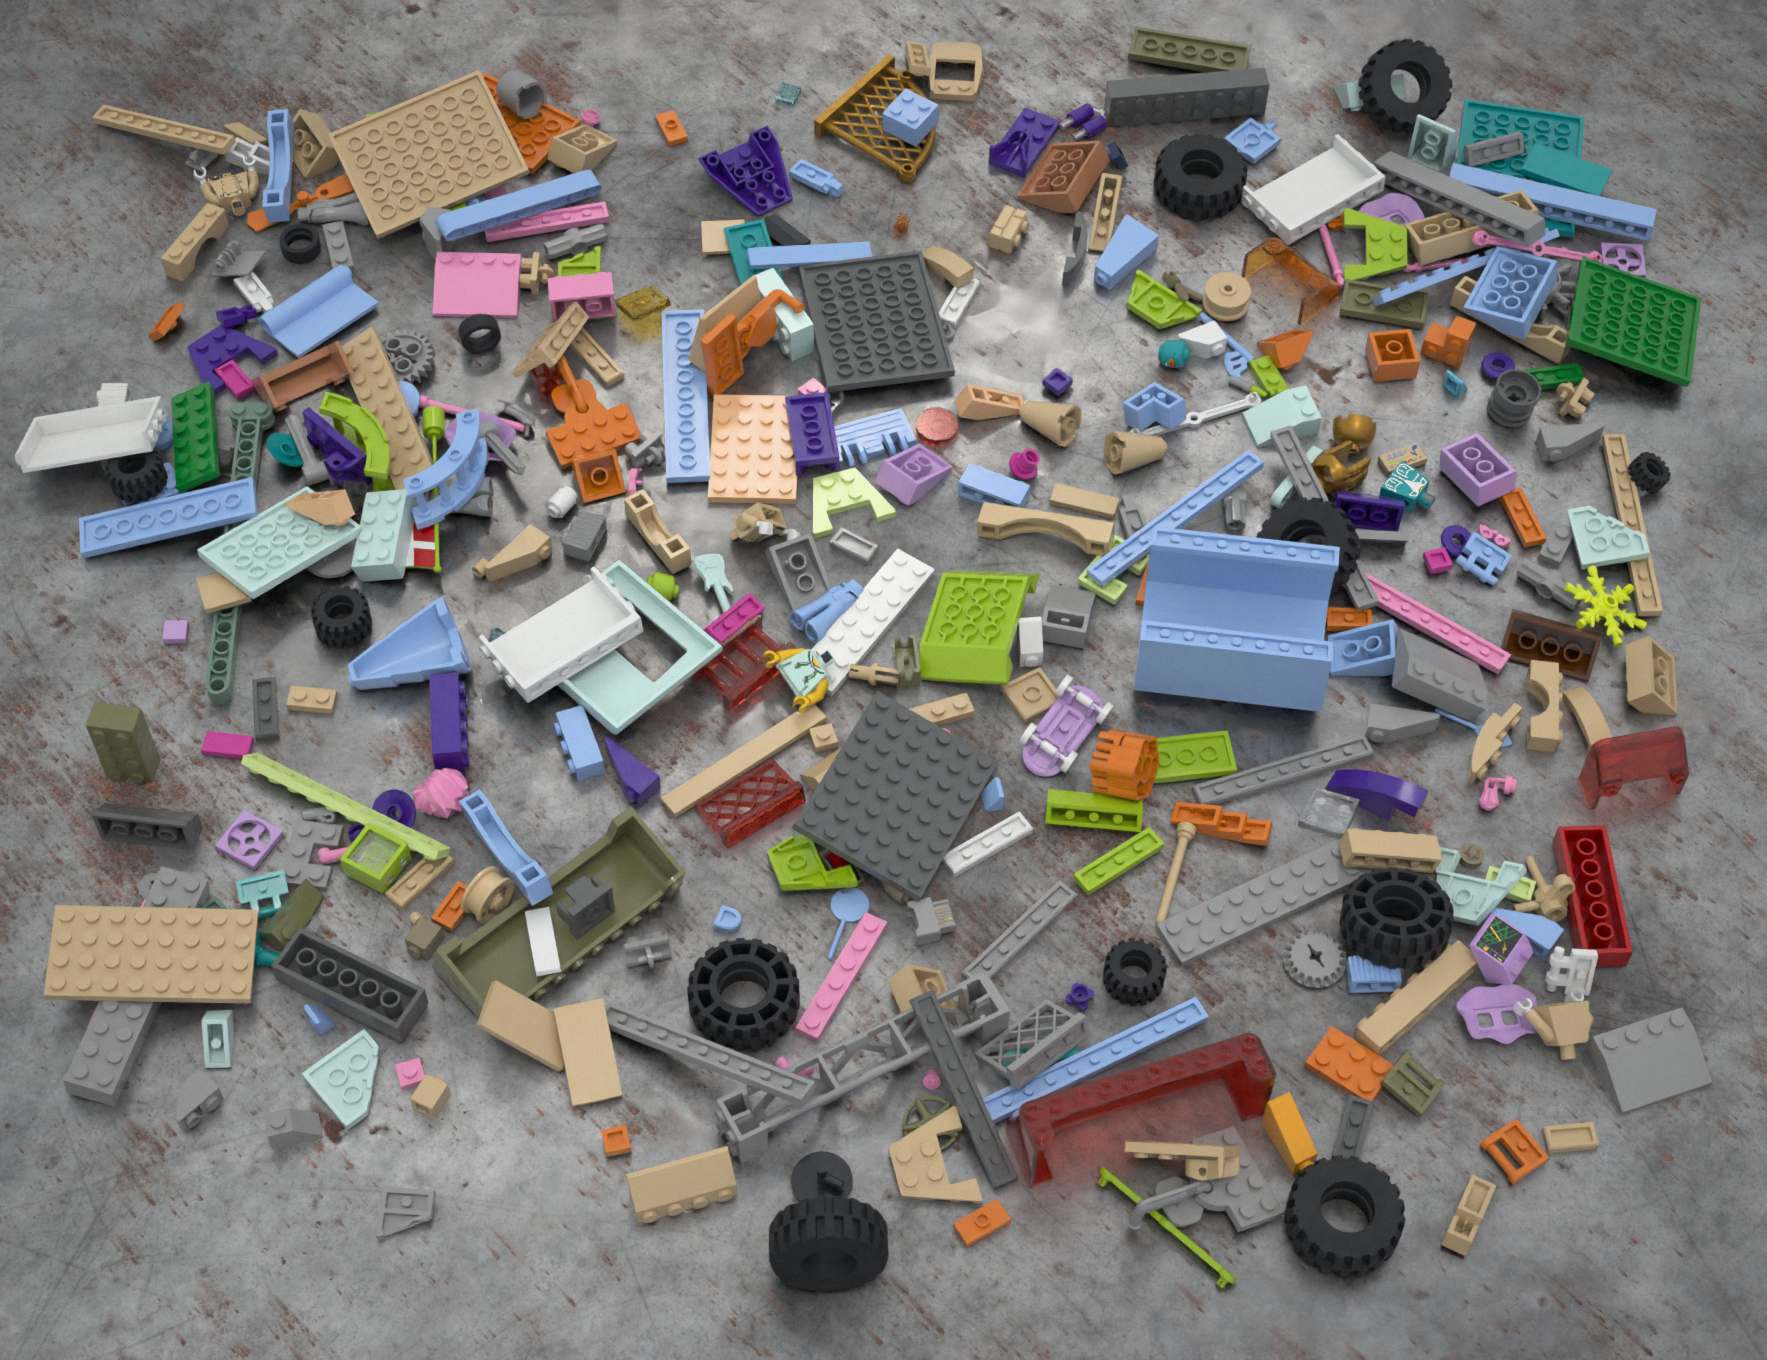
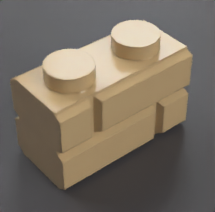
M1008 205L1004 206L989 233V247L997 250L1000 249L1009 254L1013 251L1014 247H1019L1022 232L1026 233L1029 228V221H1027L1028 213L1020 209L1016 210Z

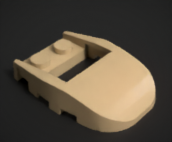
M942 41L933 44L929 57L931 70L930 75L927 76L928 88H930L929 99L977 102V91L981 89L982 78L984 77L981 47L974 43ZM936 63L974 64V81L935 79Z

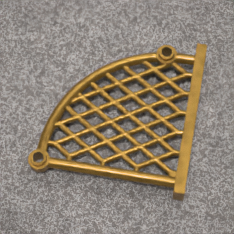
M888 54L814 120V134L821 138L828 131L898 172L902 182L908 184L915 179L916 170L924 163L932 149L936 125L925 136L926 140L923 139L919 143L925 144L922 150L919 144L915 146L916 149L906 148L904 145L906 141L898 137L885 135L883 126L878 121L883 120L882 115H876L873 110H883L884 112L888 106H885L883 100L894 101L897 97H895L893 92H902L905 88L927 99L924 92L914 82V75L909 70H902L901 72L896 70L895 57ZM888 81L898 82L900 88L890 87ZM878 90L888 91L890 96H881ZM868 99L878 100L880 105H871ZM858 108L868 109L870 114H861ZM848 117H856L860 123H851ZM863 118L873 119L875 125L866 124ZM837 126L848 127L852 135ZM853 127L863 128L866 134L856 133ZM868 129H877L880 135H872ZM857 138L868 139L872 147ZM873 139L883 140L886 146L876 145ZM889 141H898L901 147H892ZM877 150L889 151L891 158L887 157L886 155L882 154ZM894 151L903 152L906 158L896 157ZM909 153H918L919 156L914 161ZM897 162H906V164L901 165Z

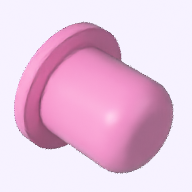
M927 1071L926 1076L923 1078V1085L931 1090L940 1086L941 1080L937 1071Z

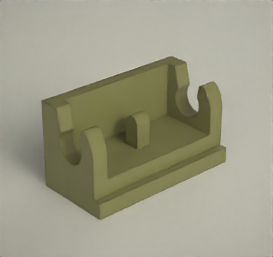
M909 634L908 641L905 643H901L900 637H897L895 639V647L892 648L894 667L900 673L899 676H896V679L899 680L897 688L920 686L921 671L916 634Z

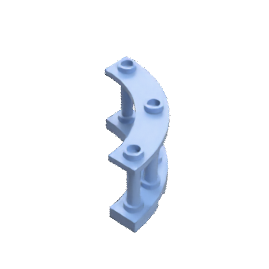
M478 408L456 414L457 429L454 440L447 452L435 464L416 475L403 479L408 498L415 496L418 505L412 508L417 530L444 520V516L453 510L458 511L473 497L485 477L486 465H488V448L486 439L478 438L480 431ZM456 473V480L448 488L446 480ZM438 486L440 495L426 503L424 492Z

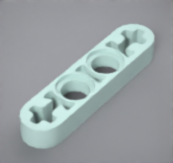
M1312 446L1306 453L1311 466L1314 460L1324 453V450ZM1289 475L1275 490L1270 500V504L1278 509L1283 507V504L1287 503L1297 491Z

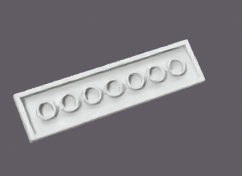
M900 549L893 553L864 587V591L858 595L859 598L856 599L854 604L835 621L825 637L820 642L818 641L811 649L817 657L828 650L836 660L825 668L831 676L826 694L832 697L849 677V671H852V669H849L850 665H859L935 575L934 568Z

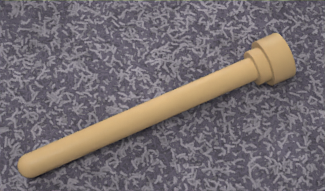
M1180 822L1177 826L1178 844L1156 917V924L1165 921L1167 918L1187 844L1195 837L1197 828L1189 822Z

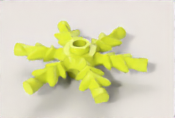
M1590 566L1587 570L1591 577H1587V580L1592 585L1590 588L1597 594L1596 596H1593L1588 589L1585 591L1580 584H1577L1576 588L1573 584L1567 582L1564 588L1565 591L1575 594L1574 599H1585L1584 603L1590 602L1593 605L1591 608H1586L1587 612H1579L1583 617L1576 621V626L1582 629L1589 623L1590 627H1594L1595 620L1599 623V620L1606 619L1604 626H1608L1607 635H1612L1614 646L1620 647L1623 645L1620 636L1624 634L1618 627L1620 624L1614 619V616H1617L1622 623L1625 621L1630 628H1634V625H1636L1639 629L1643 630L1647 625V622L1635 618L1636 613H1626L1627 609L1620 610L1618 608V604H1625L1624 601L1631 600L1628 595L1634 591V586L1628 584L1621 589L1617 585L1615 591L1611 590V594H1605L1606 587L1602 586L1604 578L1598 577L1596 566Z

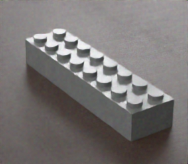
M1265 68L1107 81L1104 111L1108 127L1265 114L1270 84Z

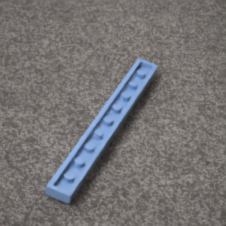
M1545 228V236L1538 241L1543 243L1559 237V232L1557 229L1549 231L1548 228ZM1496 247L1485 251V256L1479 257V254L1466 258L1467 263L1462 264L1461 261L1450 264L1449 270L1445 271L1444 267L1432 271L1433 276L1427 277L1426 274L1414 278L1415 282L1409 284L1408 281L1397 284L1396 290L1391 291L1390 287L1378 292L1380 296L1372 299L1376 307L1484 266L1489 262Z
M1247 450L1088 567L1087 575L1101 587L1105 586L1150 552L1153 526L1174 529L1183 528L1264 468V461Z
M1194 997L1046 1068L1019 1090L1014 1089L1010 1085L983 1098L984 1103L995 1124L1207 1022L1209 1016L1198 999Z

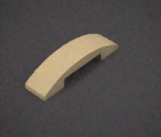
M1584 687L1562 691V698L1569 713L1574 712L1589 745L1587 752L1595 769L1618 765L1617 753L1610 730L1600 708L1590 693Z

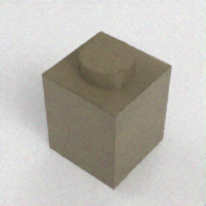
M420 917L405 937L407 952L416 959L422 958L426 961H429L444 940L442 927L423 917Z

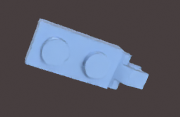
M800 159L789 171V177L820 192L829 193L837 198L843 193V184L837 182L833 174L803 159Z

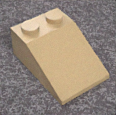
M582 124L553 137L547 159L557 167L571 171V174L588 169L592 171L617 145L618 140L587 124Z

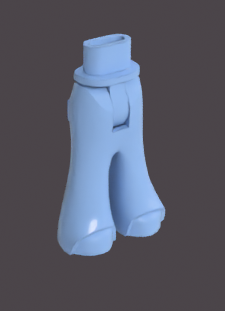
M853 579L848 583L843 582L838 586H833L817 600L793 610L788 617L797 630L803 631L805 629V634L809 640L817 644L818 641L820 642L825 637L832 624L854 604L856 599L859 598L858 595L864 589Z

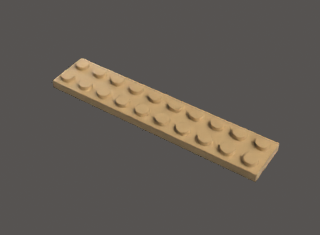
M371 326L343 345L342 349L353 370V373L349 374L348 377L360 405L371 412L384 429L390 449L389 475L395 489L400 490L405 489L404 478L416 475L434 463L380 337Z

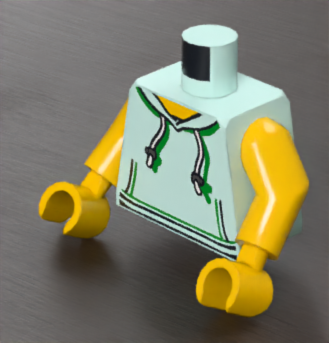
M805 648L787 649L776 653L766 651L762 659L770 658L772 660L766 663L765 666L767 668L773 667L775 662L779 663L776 667L797 696L794 699L793 707L797 704L802 705L798 711L800 714L805 712L807 706H812L824 698L829 681L831 680V676L825 668L836 661L828 650L818 657L810 649L806 650Z

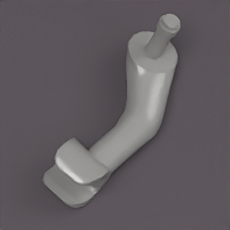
M496 400L503 403V408L495 410L500 413H507L523 424H526L524 436L529 437L530 425H534V421L523 412L510 407L507 401Z

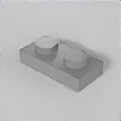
M1555 522L1539 553L1538 559L1559 567L1573 540L1571 529Z

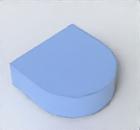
M722 905L713 924V929L724 933H734L741 927V915L737 910Z

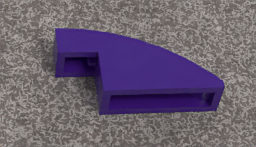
M1358 769L1336 770L1325 788L1331 793L1388 822L1396 809L1415 818L1428 794V790L1403 779L1383 773Z

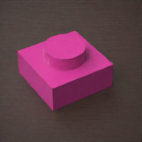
M1445 547L1423 553V559L1430 574L1452 570L1453 564Z

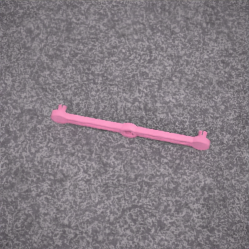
M1483 230L1475 232L1472 236L1473 243L1478 247L1488 244L1526 251L1531 255L1539 257L1548 255L1580 261L1582 257H1586L1600 263L1602 262V255L1596 251L1588 254L1545 246L1541 241L1526 247L1510 239L1489 236ZM1536 246L1540 248L1539 252L1536 251Z

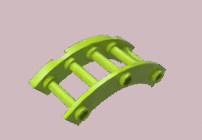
M325 392L319 408L320 414L332 417V427L367 455L364 473L365 476L373 477V492L396 490L389 475L390 449L388 440L379 421L365 407L352 403L351 399Z

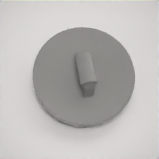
M354 540L348 542L308 566L307 569L311 573L325 578H335L348 574L353 570L351 565L356 542Z

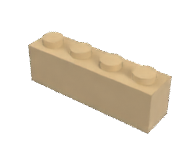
M1352 828L1347 829L1339 841L1343 865L1349 867L1375 869L1397 867V869L1403 870L1405 868L1410 869L1413 872L1433 873L1442 861L1437 836Z

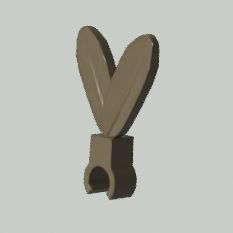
M1170 271L1169 275L1167 272H1164L1162 280L1172 288H1175L1177 296L1182 301L1187 302L1190 297L1203 302V296L1180 283L1181 280L1174 272Z

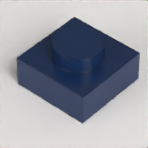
M1115 141L1108 144L1107 146L1110 151L1108 157L1112 164H1117L1121 170L1126 168L1128 164L1121 149Z

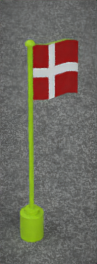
M429 406L422 412L423 435L425 438L432 440V461L435 464L437 462L436 440L441 439L445 435V415L441 407ZM438 486L433 488V499L438 496ZM439 522L417 530L416 523H414L406 568L433 569L436 573L442 571L439 556Z

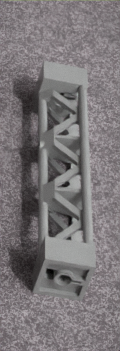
M986 971L936 996L940 1004L958 996L957 1007L959 1010L941 1007L946 1018L955 1020L956 1025L951 1027L955 1039L974 1033L983 1046L1008 1029L1010 1009ZM913 1008L783 1069L797 1075L798 1072L818 1063L820 1078L801 1076L814 1081L817 1088L803 1107L794 1103L766 1116L764 1110L776 1097L767 1093L752 1112L749 1096L760 1090L749 1085L717 1099V1110L714 1112L718 1121L715 1123L721 1136L726 1135L729 1140L727 1146L732 1156L737 1155L740 1162L743 1163L767 1151L768 1132L778 1128L784 1122L815 1107L824 1106L850 1093L853 1089L887 1072L896 1071L931 1052L927 1040L912 1047L908 1045L907 1041L920 1027L917 1017L903 1034L900 1033L896 1026L916 1016ZM890 1028L891 1044L869 1041V1038ZM845 1050L844 1054L829 1069L825 1059ZM858 1050L882 1052L885 1054V1060L838 1081L837 1074Z

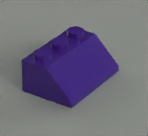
M1336 490L1333 502L1337 508H1341L1346 513L1354 528L1375 531L1398 532L1405 507L1403 499Z

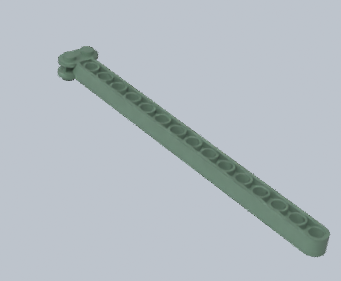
M238 402L233 404L228 411L232 426L237 429L231 482L253 477L257 487L263 430L269 429L274 425L275 417L272 407L267 402ZM248 520L225 525L224 534ZM243 604L214 612L205 685L210 700L215 704L226 703L232 696Z

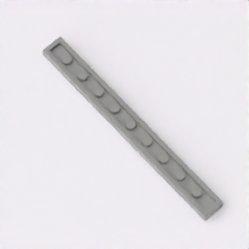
M1292 426L1271 431L1270 437L1300 498L1306 497L1307 500H1311L1313 497L1321 498L1323 502L1329 501ZM1320 536V538H1321L1323 544L1325 545V543H1326V538L1323 537V536ZM1359 559L1356 560L1357 568L1355 572L1349 575L1350 579L1344 585L1357 612L1377 606L1379 603V599Z
M609 1002L605 1006L610 1031L803 1107L817 1089L815 1082L614 1003Z

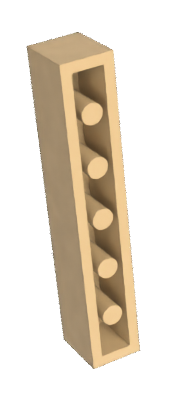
M1459 940L1452 946L1448 944L1447 948L1436 960H1430L1423 967V971L1419 975L1417 973L1413 974L1403 989L1397 988L1391 994L1390 1000L1386 1004L1380 1003L1374 1009L1373 1015L1369 1019L1364 1017L1357 1024L1356 1028L1358 1030L1355 1040L1381 1056L1477 970L1478 964L1472 951Z

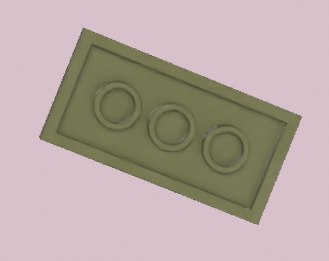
M1346 279L1339 315L1423 329L1429 293L1415 291L1375 307L1372 299L1380 296L1379 291L1389 287L1393 291L1397 287Z

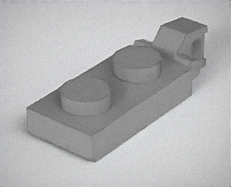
M1130 493L1121 495V507L1118 509L1127 539L1147 525L1141 505L1133 504Z

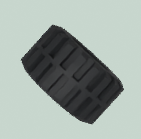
M156 449L145 453L109 458L108 464L105 466V473L114 494L121 501L125 500L127 503L132 501L134 503H140L143 500L144 502L148 501L149 498L156 497L158 492H162L163 486L167 484L166 479H168V475Z
M335 586V589L331 590V588H328L325 593L321 592L318 595L319 599H314L313 606L311 607V617L316 634L323 643L328 642L331 647L338 645V648H343L344 645H348V647L353 646L352 643L354 642L358 644L362 641V637H367L368 631L372 627V617L368 601L362 592L359 593L358 589L353 588L351 590L350 586H344V588ZM340 614H350L344 619H333Z
M1129 938L1128 942L1121 940L1118 946L1114 944L1111 947V951L1106 955L1103 984H1106L1105 989L1107 993L1112 992L1111 997L1114 1000L1119 998L1121 1004L1125 1005L1128 1002L1130 1006L1136 1007V1003H1140L1143 1006L1146 1005L1147 1000L1150 1003L1154 1001L1155 996H1159L1162 991L1167 971L1166 959L1164 955L1161 956L1162 951L1159 948L1154 949V944L1150 941L1147 944L1144 943L1145 939L1139 938V941H1134V938ZM1136 966L1143 969L1147 975L1142 978H1132L1127 976L1122 969Z

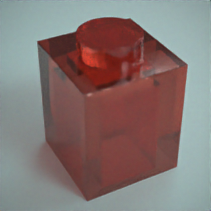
M542 363L528 371L530 382L542 398L551 394L556 387L561 386L560 376L553 366L549 368L545 363Z

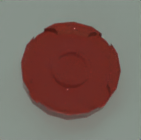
M942 407L928 408L917 417V435L928 444L940 445V443L944 442L945 444L949 443L957 436L959 431L958 418L949 409Z

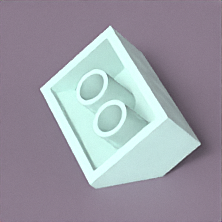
M1403 74L1391 75L1393 92L1399 99L1406 98ZM1359 80L1333 85L1343 108H1350L1351 111L1362 110L1364 103L1363 99L1360 100L1359 92L1361 91V87L1358 86Z

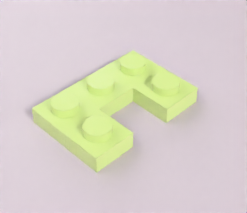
M1114 535L1111 551L1125 540ZM1146 554L1127 569L1140 576L1149 564L1150 554ZM1097 555L1096 558L1090 563V565H1089L1088 567H1090L1091 565H1093L1095 562H1097V561H1098L1099 559H1101L1103 556H1098V555ZM1087 568L1078 577L1077 584L1091 592H1096V595L1113 605L1120 600L1128 588V585L1116 578L1101 587L1087 575Z

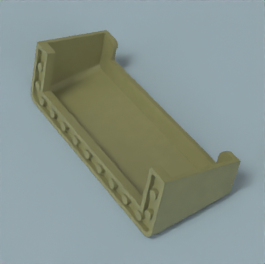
M630 806L611 820L606 835L548 877L553 891L552 895L533 906L523 895L462 942L457 936H454L436 950L432 968L478 1018L493 981L504 984L530 1000L532 998L538 1000L547 992L545 988L550 984H559L566 978L565 973L571 968L574 971L580 968L586 962L584 959L590 954L593 956L597 955L605 948L604 943L610 939L612 942L618 939L624 933L623 929L628 925L631 927L635 926L643 919L642 914L646 911L653 912L661 905L660 901L667 896L670 899L678 893L679 887L684 883L682 880L686 872ZM595 875L602 883L606 881L612 887L615 912L577 940L571 934L570 927L558 915L556 903L561 901L569 909L575 902L566 894V888L582 876H585L591 882V878ZM549 907L561 972L536 977L525 911Z

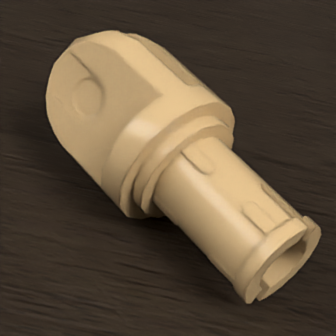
M873 663L870 667L851 664L849 668L852 669V671H849V678L868 680L873 686H877L878 683L896 685L899 681L896 678L880 676V674L899 676L900 673L896 669L880 667L879 663Z

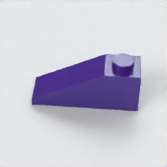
M607 737L605 739L606 753L624 795L630 802L635 801L642 807L661 789L660 776Z

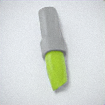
M1233 375L1229 378L1228 383L1242 389L1244 392H1252V394L1256 392L1262 398L1267 396L1266 391L1251 382L1241 380Z

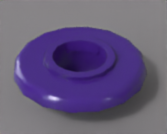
M1491 353L1484 357L1481 362V368L1487 376L1498 379L1503 372L1515 369V364L1509 356L1503 353ZM1493 366H1500L1503 369H1497Z
M1448 526L1441 534L1442 546L1445 547L1449 554L1455 557L1459 555L1463 557L1468 556L1462 552V549L1471 533L1462 526ZM1452 538L1458 539L1461 542V546L1456 545Z

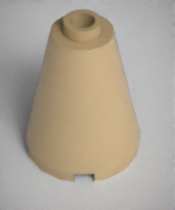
M1027 401L1022 404L1019 410V415L1023 422L1063 447L1073 442L1076 437L1073 433L1081 425V409L1074 404Z
M1117 430L1110 431L1111 434H1107L1105 437L1104 457L1109 458L1110 464H1107V467L1113 474H1121L1162 459L1167 453V444L1161 437Z

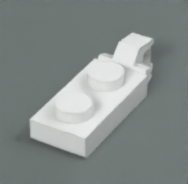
M253 271L249 276L234 279L235 286L257 312L262 311L265 314L274 308L272 306L274 305L272 295Z

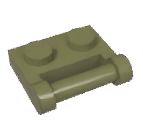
M1408 1050L1399 1057L1380 1082L1382 1086L1418 1117L1423 1114L1446 1084L1443 1080L1436 1079L1414 1060ZM1406 1065L1424 1082H1426L1431 1087V1089L1429 1090L1428 1088H1426L1421 1082H1419L1403 1067Z

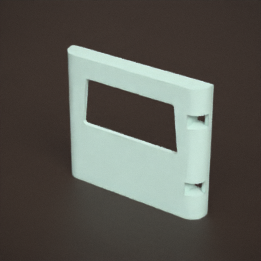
M620 560L603 571L608 577L610 584L620 590L624 600H629L638 611L679 644L687 653L656 682L649 680L614 649L558 684L563 691L579 705H583L589 714L615 735L676 689L723 650L717 641Z

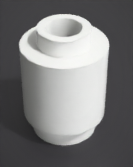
M569 486L559 488L546 502L548 514L554 518H563L576 504L577 493Z

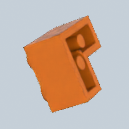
M1459 316L1455 317L1450 329L1432 322L1423 340L1420 354L1460 368L1469 351L1476 323Z

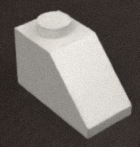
M1214 320L1178 334L1177 340L1186 342L1187 349H1191V355L1207 359L1225 352L1227 336Z
M1041 617L1019 619L1016 638L1019 667L1042 665L1043 635Z

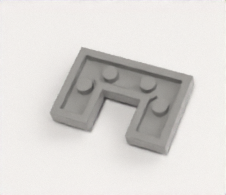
M296 820L282 866V870L284 869L288 887L298 888L307 879L318 891L327 892L333 872L332 867L311 864L315 848L326 847L330 850L340 848L344 833L343 825Z

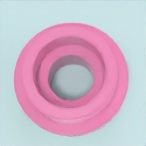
M585 109L584 113H581L580 116L584 120L583 122L590 126L599 124L601 120L599 118L600 113L591 109Z

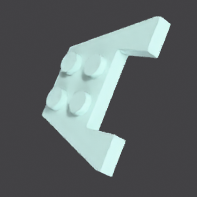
M1440 847L1442 861L1436 868V882L1441 886L1442 891L1445 890L1454 908L1453 920L1479 926L1523 877L1527 869L1523 864L1504 861L1495 881L1457 874L1454 871L1461 858L1460 852Z

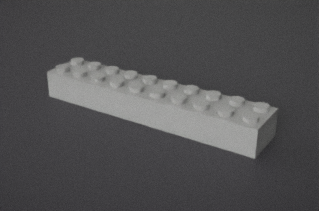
M161 866L143 907L202 908L210 894L208 879ZM99 1001L63 1080L66 1092L115 1107L162 1002Z

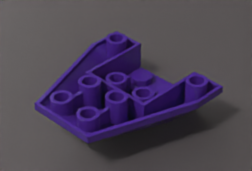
M768 125L750 133L747 142L720 155L717 150H714L698 158L708 176L757 217L793 200L779 143Z

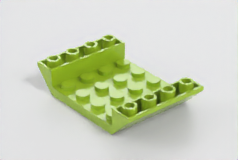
M951 570L942 573L920 642V679L1008 685L1013 669L1009 653L1027 593L1035 594L1040 577L1039 573Z

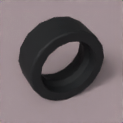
M297 224L290 226L282 232L279 238L283 256L292 263L310 262L321 251L319 234L310 225ZM298 239L312 241L310 245L301 249L289 247L293 241Z
M488 314L472 315L466 318L458 329L462 346L472 353L487 352L495 348L501 339L497 320ZM478 330H490L482 337H469Z

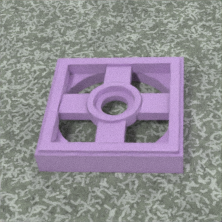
M1600 244L1601 263L1614 266L1628 272L1629 267L1638 268L1637 270L1629 273L1646 278L1642 244ZM1608 252L1617 253L1616 258H1606L1605 255ZM1626 252L1635 253L1637 259H1629L1626 257ZM1619 260H1624L1626 264H1620Z
M244 810L216 843L215 847L216 850L255 871L284 836V833L277 827ZM245 823L256 825L250 833H244L239 830ZM265 831L270 833L268 845L259 839ZM232 838L241 844L235 852L230 849L228 844ZM248 838L254 839V843L250 845L246 844L245 841ZM256 850L259 852L252 856H245L248 851Z

